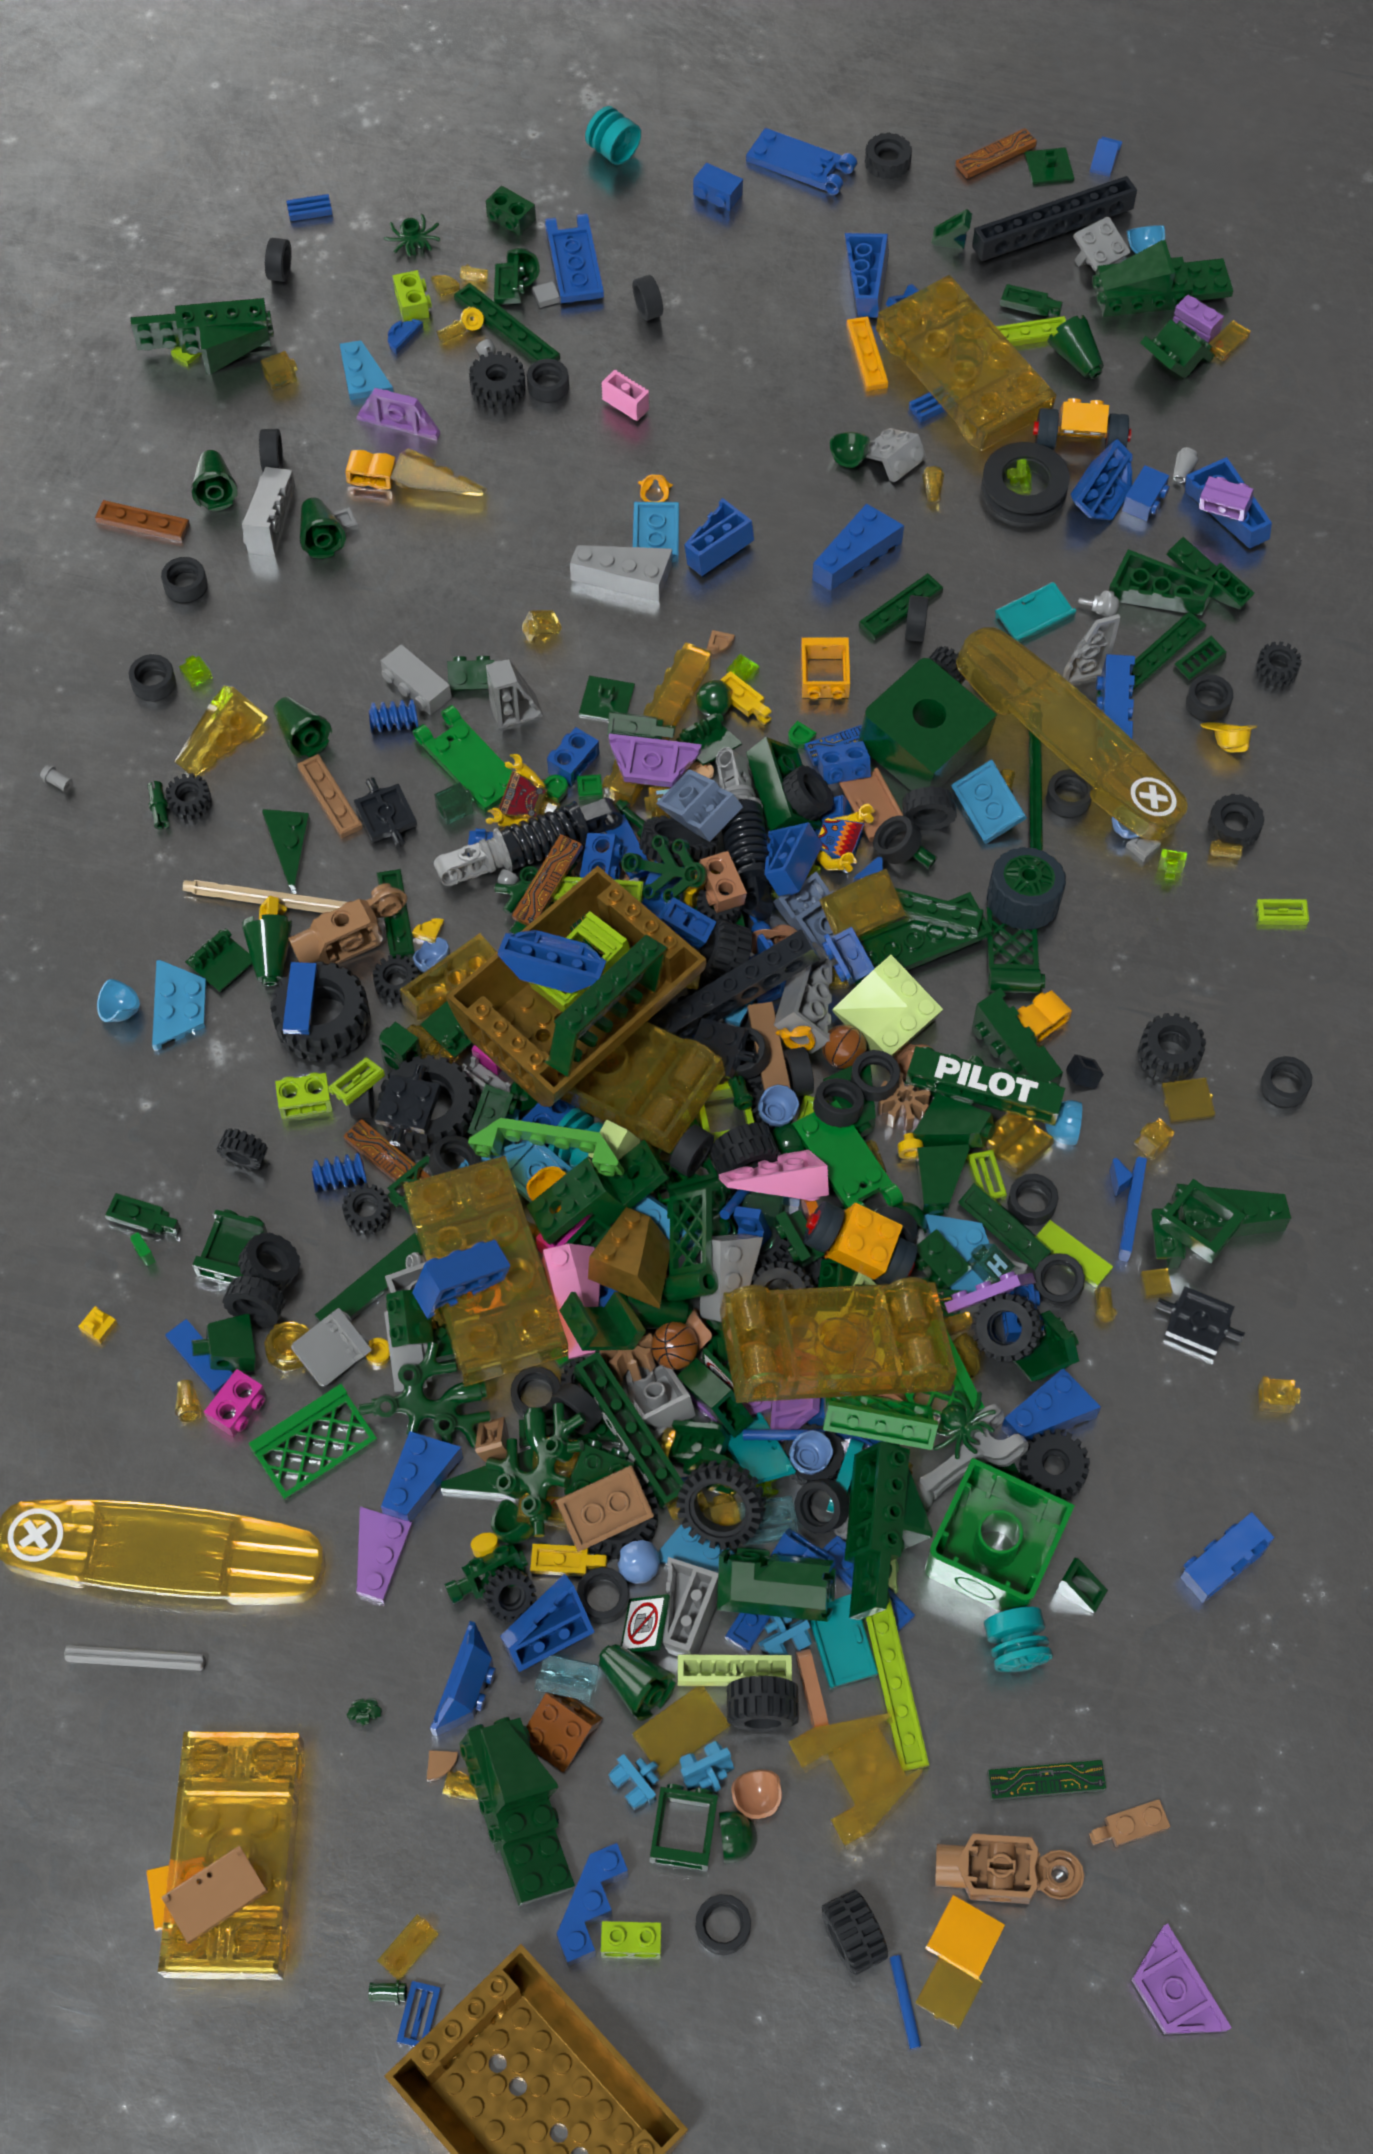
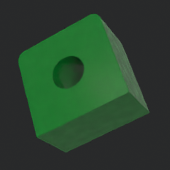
M972 1458L931 1544L925 1572L929 1578L1000 1612L1020 1607H1030L1075 1505ZM989 1531L1001 1532L1010 1539L1013 1547L1008 1550H995L984 1542L982 1534Z

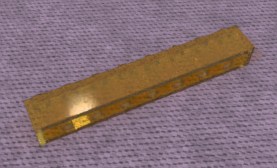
M685 642L683 648L677 650L672 667L666 669L662 685L656 687L654 699L651 703H647L643 715L664 719L663 724L673 725L676 729L711 667V651ZM662 737L661 740L669 741L670 737ZM615 759L612 773L604 778L602 784L604 798L612 799L615 804L620 799L623 801L627 800L630 802L629 809H631L645 784L624 782Z

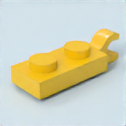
M731 671L720 679L731 688L732 705L749 717L754 713L758 721L763 725L772 720L768 716L772 713L771 709L763 705L765 697Z
M533 1544L530 1572L531 1574H566V1576L583 1577L587 1573V1569L607 1568V1556L588 1555V1548L577 1552L575 1546Z

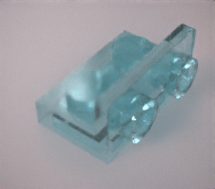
M792 1496L766 1499L764 1506L766 1512L755 1535L752 1539L749 1538L744 1546L779 1541L788 1528L797 1532V1518ZM744 1502L737 1503L740 1521L745 1517Z
M551 1655L542 1661L541 1671L536 1678L534 1690L590 1702L595 1692L599 1665Z

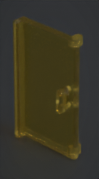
M696 1686L634 1731L632 1736L651 1762L656 1761L659 1765L657 1771L662 1777L680 1763L681 1757L689 1753L693 1754L731 1725L727 1722V1719L703 1686Z

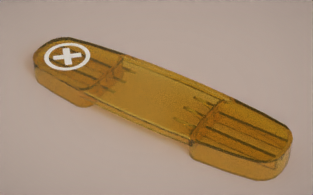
M984 627L976 630L965 639L956 660L961 674L994 711L1002 715L1012 713L1055 755L1093 786L1090 790V797L1093 802L1135 834L1147 840H1161L1177 828L1187 812L1188 804L1185 796L1158 765L1094 703L1038 656L1002 630Z
M47 1499L20 1501L10 1506L0 1519V1560L10 1571L37 1580L75 1588L90 1585L155 1595L225 1599L233 1605L297 1604L312 1599L320 1590L326 1568V1559L318 1538L310 1531L281 1523L211 1510L127 1501Z

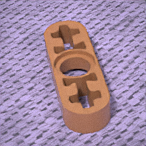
M811 1650L796 1651L797 1666L814 1732L829 1729L828 1718Z

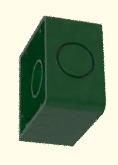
M922 658L866 708L858 742L863 741L868 754L911 791L921 787H941L988 743L997 714L933 660Z

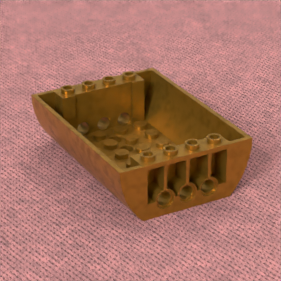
M596 866L521 932L538 930L566 938L572 932L570 926L590 911L626 938L630 949L645 935H648L666 946L667 951L658 990L654 993L637 983L633 988L643 994L640 1004H635L625 997L618 1001L628 1008L626 1018H619L610 1011H607L603 1016L613 1022L612 1031L606 1033L593 1025L588 1031L598 1037L597 1046L589 1047L577 1040L576 1047L583 1052L582 1060L580 1062L573 1061L571 1074L568 1077L544 1063L550 1056L555 1029L554 1020L563 1012L532 989L529 982L520 980L498 956V952L446 995L455 1018L470 1041L544 1107H550L701 974L706 967V958L599 866ZM546 1033L550 1035V1039L546 1042L537 1041V1037L540 1034Z
M522 1944L511 1952L384 2075L450 2154H572L577 2148L585 2149L588 2154H671L688 2132L686 2126ZM497 2055L503 2056L507 2063L506 2068L499 2073L493 2072L489 2067L490 2060ZM517 2078L523 2079L527 2084L525 2093L520 2096L513 2095L509 2089L511 2082ZM556 2125H563L568 2130L567 2138L560 2143L554 2142L550 2137V2132Z

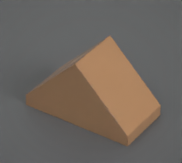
M505 1417L478 1424L475 1451L485 1463L489 1457L501 1460L507 1456L506 1440L509 1439Z

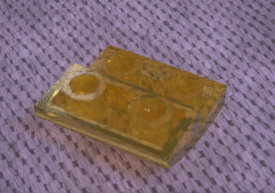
M1007 1112L994 1123L996 1126L995 1133L991 1139L987 1140L984 1146L988 1150L993 1149L995 1157L1018 1175L1050 1148L1054 1141L1052 1136L1034 1125V1120Z

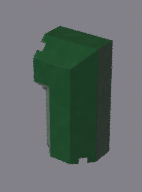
M749 1547L737 1548V1553L730 1554L731 1549H724L719 1555L718 1611L828 1622L831 1618L833 1609L828 1608V1603L835 1601L837 1572L833 1568L835 1565L834 1560L784 1556L776 1553L770 1557V1551L767 1549Z

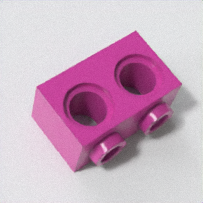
M236 1369L204 1410L207 1420L234 1438L238 1431L242 1432L249 1423V1417L254 1410H259L264 1404L266 1393L263 1385ZM245 1390L252 1391L246 1398L239 1397L241 1392ZM235 1412L231 1419H223L225 1413Z

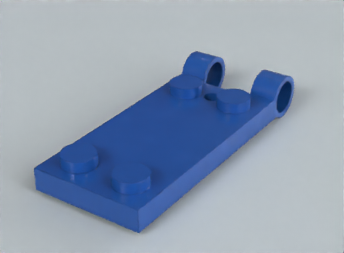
M764 128L746 154V162L820 188L832 195L838 194L843 186L842 178L832 174L835 168L845 174H850L857 165V159L850 153H845L842 156L768 128Z
M588 213L577 215L578 227L558 230L556 217L545 219L546 234L561 303L604 298Z

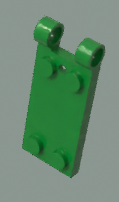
M450 705L441 711V716L445 723L451 727L450 729L434 738L429 728L422 724L413 730V735L416 741L425 748L482 811L487 813L488 810L502 802L513 771L506 768L505 763L462 719L459 711L453 705Z
M837 1100L829 1104L835 1108L842 1109ZM815 1112L792 1123L806 1150H810L827 1165L828 1183L846 1209L854 1203L865 1207L861 1201L879 1191L889 1207H894L904 1201L900 1189L889 1179L853 1124L847 1127L830 1126L822 1122L815 1115ZM864 1183L867 1187L861 1188L860 1185Z

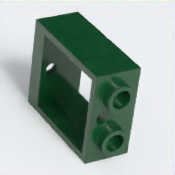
M1193 1178L1188 1186L1182 1184L1175 1194L1177 1198L1173 1204L1168 1202L1159 1214L1162 1217L1159 1227L1212 1263L1241 1227L1246 1215ZM1191 1195L1227 1220V1223L1212 1242L1174 1217Z
M667 1784V1788L660 1787L650 1863L708 1871L718 1795H713V1791L703 1788H697L695 1792L686 1791L683 1786L677 1784ZM667 1801L709 1808L703 1853L660 1847Z

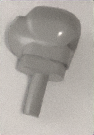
M1103 591L1101 596L1095 595L1094 600L1079 598L1078 601L1079 604L1092 606V612L1106 617L1116 615L1119 608V599L1114 596L1113 591Z

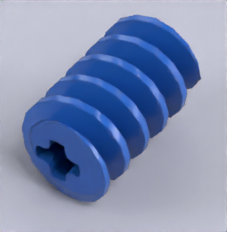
M410 699L408 706L405 705L403 700H400L399 707H396L394 701H391L389 708L386 707L384 702H381L380 709H377L375 702L371 703L369 710L371 733H373L375 726L379 732H383L384 725H386L388 731H392L394 724L399 731L402 730L403 723H405L408 730H411L413 723L418 727L417 707L413 699Z
M355 1153L354 1161L346 1154L343 1163H341L338 1156L334 1157L333 1164L329 1162L328 1158H324L323 1166H320L316 1159L311 1168L315 1193L318 1192L319 1185H321L324 1191H327L329 1183L336 1190L338 1189L339 1181L343 1183L345 1188H348L351 1179L355 1186L359 1185L360 1178L367 1183L364 1162L359 1153Z

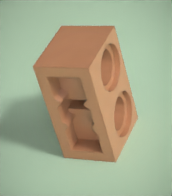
M725 851L700 859L699 863L703 864L707 870V878L704 883L706 899L710 906L713 905L716 913L744 905L747 892L729 852ZM716 870L720 872V874H713L710 871ZM725 891L730 895H722L720 892Z

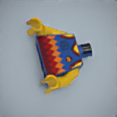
M864 804L858 812L846 816L825 818L820 830L813 828L822 843L816 859L827 871L840 870L848 874L853 870L852 863H857L855 855L863 837V821L872 823L874 820L871 813H874L875 810L870 804Z

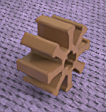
M900 1073L899 1084L895 1093L886 1100L878 1101L877 1110L879 1115L888 1112L886 1124L891 1128L895 1127V1122L900 1116L904 1120V1130H910L913 1128L914 1118L916 1117L921 1120L927 1111L930 1091L926 1089L919 1091V1087L912 1085L904 1086L903 1073ZM884 1081L881 1086H885L888 1082Z
M644 1333L634 1350H600L601 1357L609 1369L612 1370L616 1380L620 1382L623 1381V1376L627 1370L630 1371L632 1380L635 1382L642 1379L639 1366L649 1369L650 1372L655 1368L651 1350V1333L647 1335Z

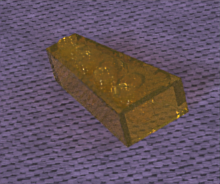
M479 933L401 988L403 1005L417 1020L430 1016L447 1001L446 995L497 951Z

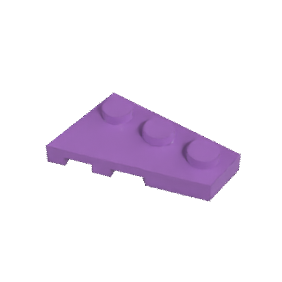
M1012 1271L999 1276L1000 1282L991 1284V1281H986L976 1285L977 1291L969 1294L966 1290L951 1295L953 1300L945 1303L948 1313L957 1312L987 1301L986 1299L992 1296L1012 1292L1015 1287L1034 1284L1036 1281L1033 1273L1016 1275Z
M360 1507L357 1569L358 1595L384 1603L412 1529V1522Z

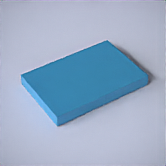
M634 502L633 547L672 549V562H678L679 502Z
M992 759L951 785L985 844L1027 819Z

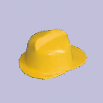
M1215 722L1200 724L1203 728L1214 730L1217 744L1226 752L1247 751L1251 740V731L1257 728L1256 725L1239 726Z

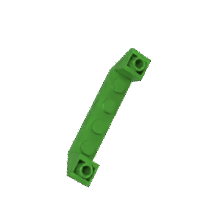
M499 1118L470 1137L468 1141L476 1155L486 1158L490 1157V1155L500 1156L504 1138L513 1142H519L520 1139L528 1140L532 1144L543 1146L545 1143L554 1144V1146L560 1149H569V1147L579 1148L583 1152L594 1153L592 1163L600 1174L610 1177L614 1176V1174H624L623 1167L600 1132Z

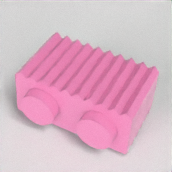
M614 370L602 381V399L634 420L638 421L649 410V390H645V387L642 388L635 381L624 377V374H621V372Z

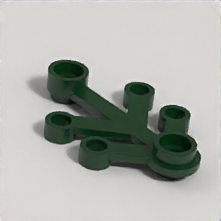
M662 835L654 836L652 847L658 851L664 864L643 860L636 853H627L623 856L621 865L626 872L638 873L641 870L662 874L653 883L644 886L642 893L646 899H657L660 890L675 877L683 879L673 888H667L663 892V900L666 903L670 900L671 892L673 897L679 900L680 894L687 888H698L705 883L707 870L703 864L693 861L688 852V841L676 839L672 844L673 851L679 854L685 868L678 867L668 849L669 840L666 836ZM661 839L662 845L659 847V840ZM680 843L683 845L681 850H679ZM652 888V889H653V893H652V895L650 896L649 891H650V889Z

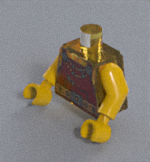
M510 754L515 760L514 765L511 762H505L506 768L516 769V772L512 771L499 809L492 808L487 811L494 815V819H486L487 824L497 823L500 827L510 826L513 823L518 824L522 820L527 822L531 817L536 818L539 814L544 815L546 812H553V810L558 808V805L546 802L548 792L544 782L530 767L522 763V758L518 754Z

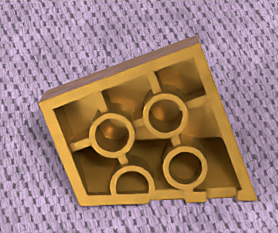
M626 1207L589 1256L588 1279L660 1309L670 1259V1242L650 1216Z

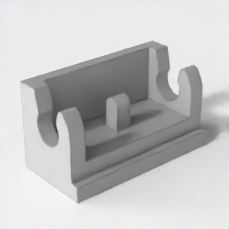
M475 1056L471 1057V1064L469 1066L463 1063L462 1072H468L471 1082L474 1083L476 1093L480 1096L485 1084L507 1092L511 1091L512 1084L510 1082H504L480 1064L479 1059Z

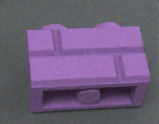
M1187 295L1176 306L1173 321L1178 323L1181 320L1210 344L1221 332L1224 316L1201 303L1196 298Z
M1209 476L1200 496L1199 509L1244 522L1253 500L1254 489L1244 483L1235 484L1228 482L1223 477L1213 478Z

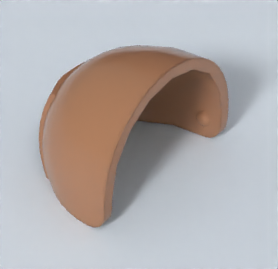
M695 1308L689 1315L685 1325L694 1331L698 1340L699 1353L703 1346L712 1338V1332L706 1327L709 1326L706 1320L710 1319L700 1317V1310Z
M753 1770L746 1772L736 1778L731 1787L735 1806L748 1818H765L778 1810L782 1798V1788L779 1776L772 1771Z

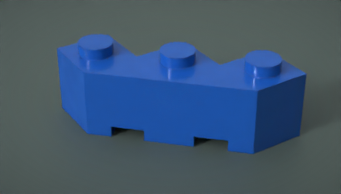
M617 1843L589 1855L557 1931V1938L569 1968L596 1957L595 1948L587 1927L612 1917V1909L603 1888L629 1877L627 1866Z

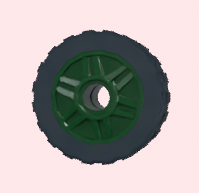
M1020 847L1018 849H1011L1006 853L1004 852L994 863L986 895L988 907L992 914L1002 923L1013 928L1027 930L1047 925L1058 914L1065 890L1066 874L1063 871L1062 865L1055 857L1037 848Z

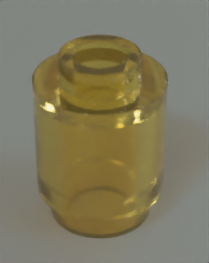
M412 1024L407 1028L408 1031L419 1038L422 1056L427 1058V1055L436 1056L440 1052L442 1046L421 1025L416 1026Z

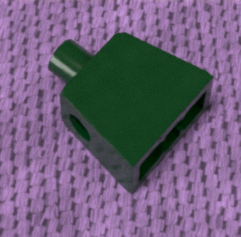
M249 1314L207 1324L206 1339L191 1340L192 1355H208L210 1368L213 1370L235 1371L238 1369L239 1371H254L256 1357Z

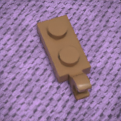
M1160 1799L1107 1816L1104 1819L1106 1826L1092 1830V1833H1089V1837L1093 1845L1112 1839L1114 1846L1118 1847L1168 1830L1170 1824Z

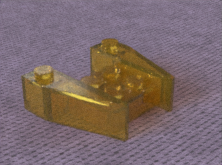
M890 1713L814 1727L788 1742L805 1773L830 1759L855 1806L831 1819V1822L847 1850L872 1837L924 1778L921 1768L906 1776L884 1738L881 1729L893 1723Z

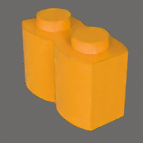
M352 450L345 471L346 482L355 486L369 485L376 489H391L396 471V458L387 453L372 454L366 450Z
M1052 990L1045 994L1043 992L1040 993L1033 1000V1004L1027 1007L1022 1006L1017 1010L1020 1013L1018 1015L1020 1023L1023 1027L1029 1026L1035 1033L1037 1044L1064 1026L1070 1020L1072 1010Z

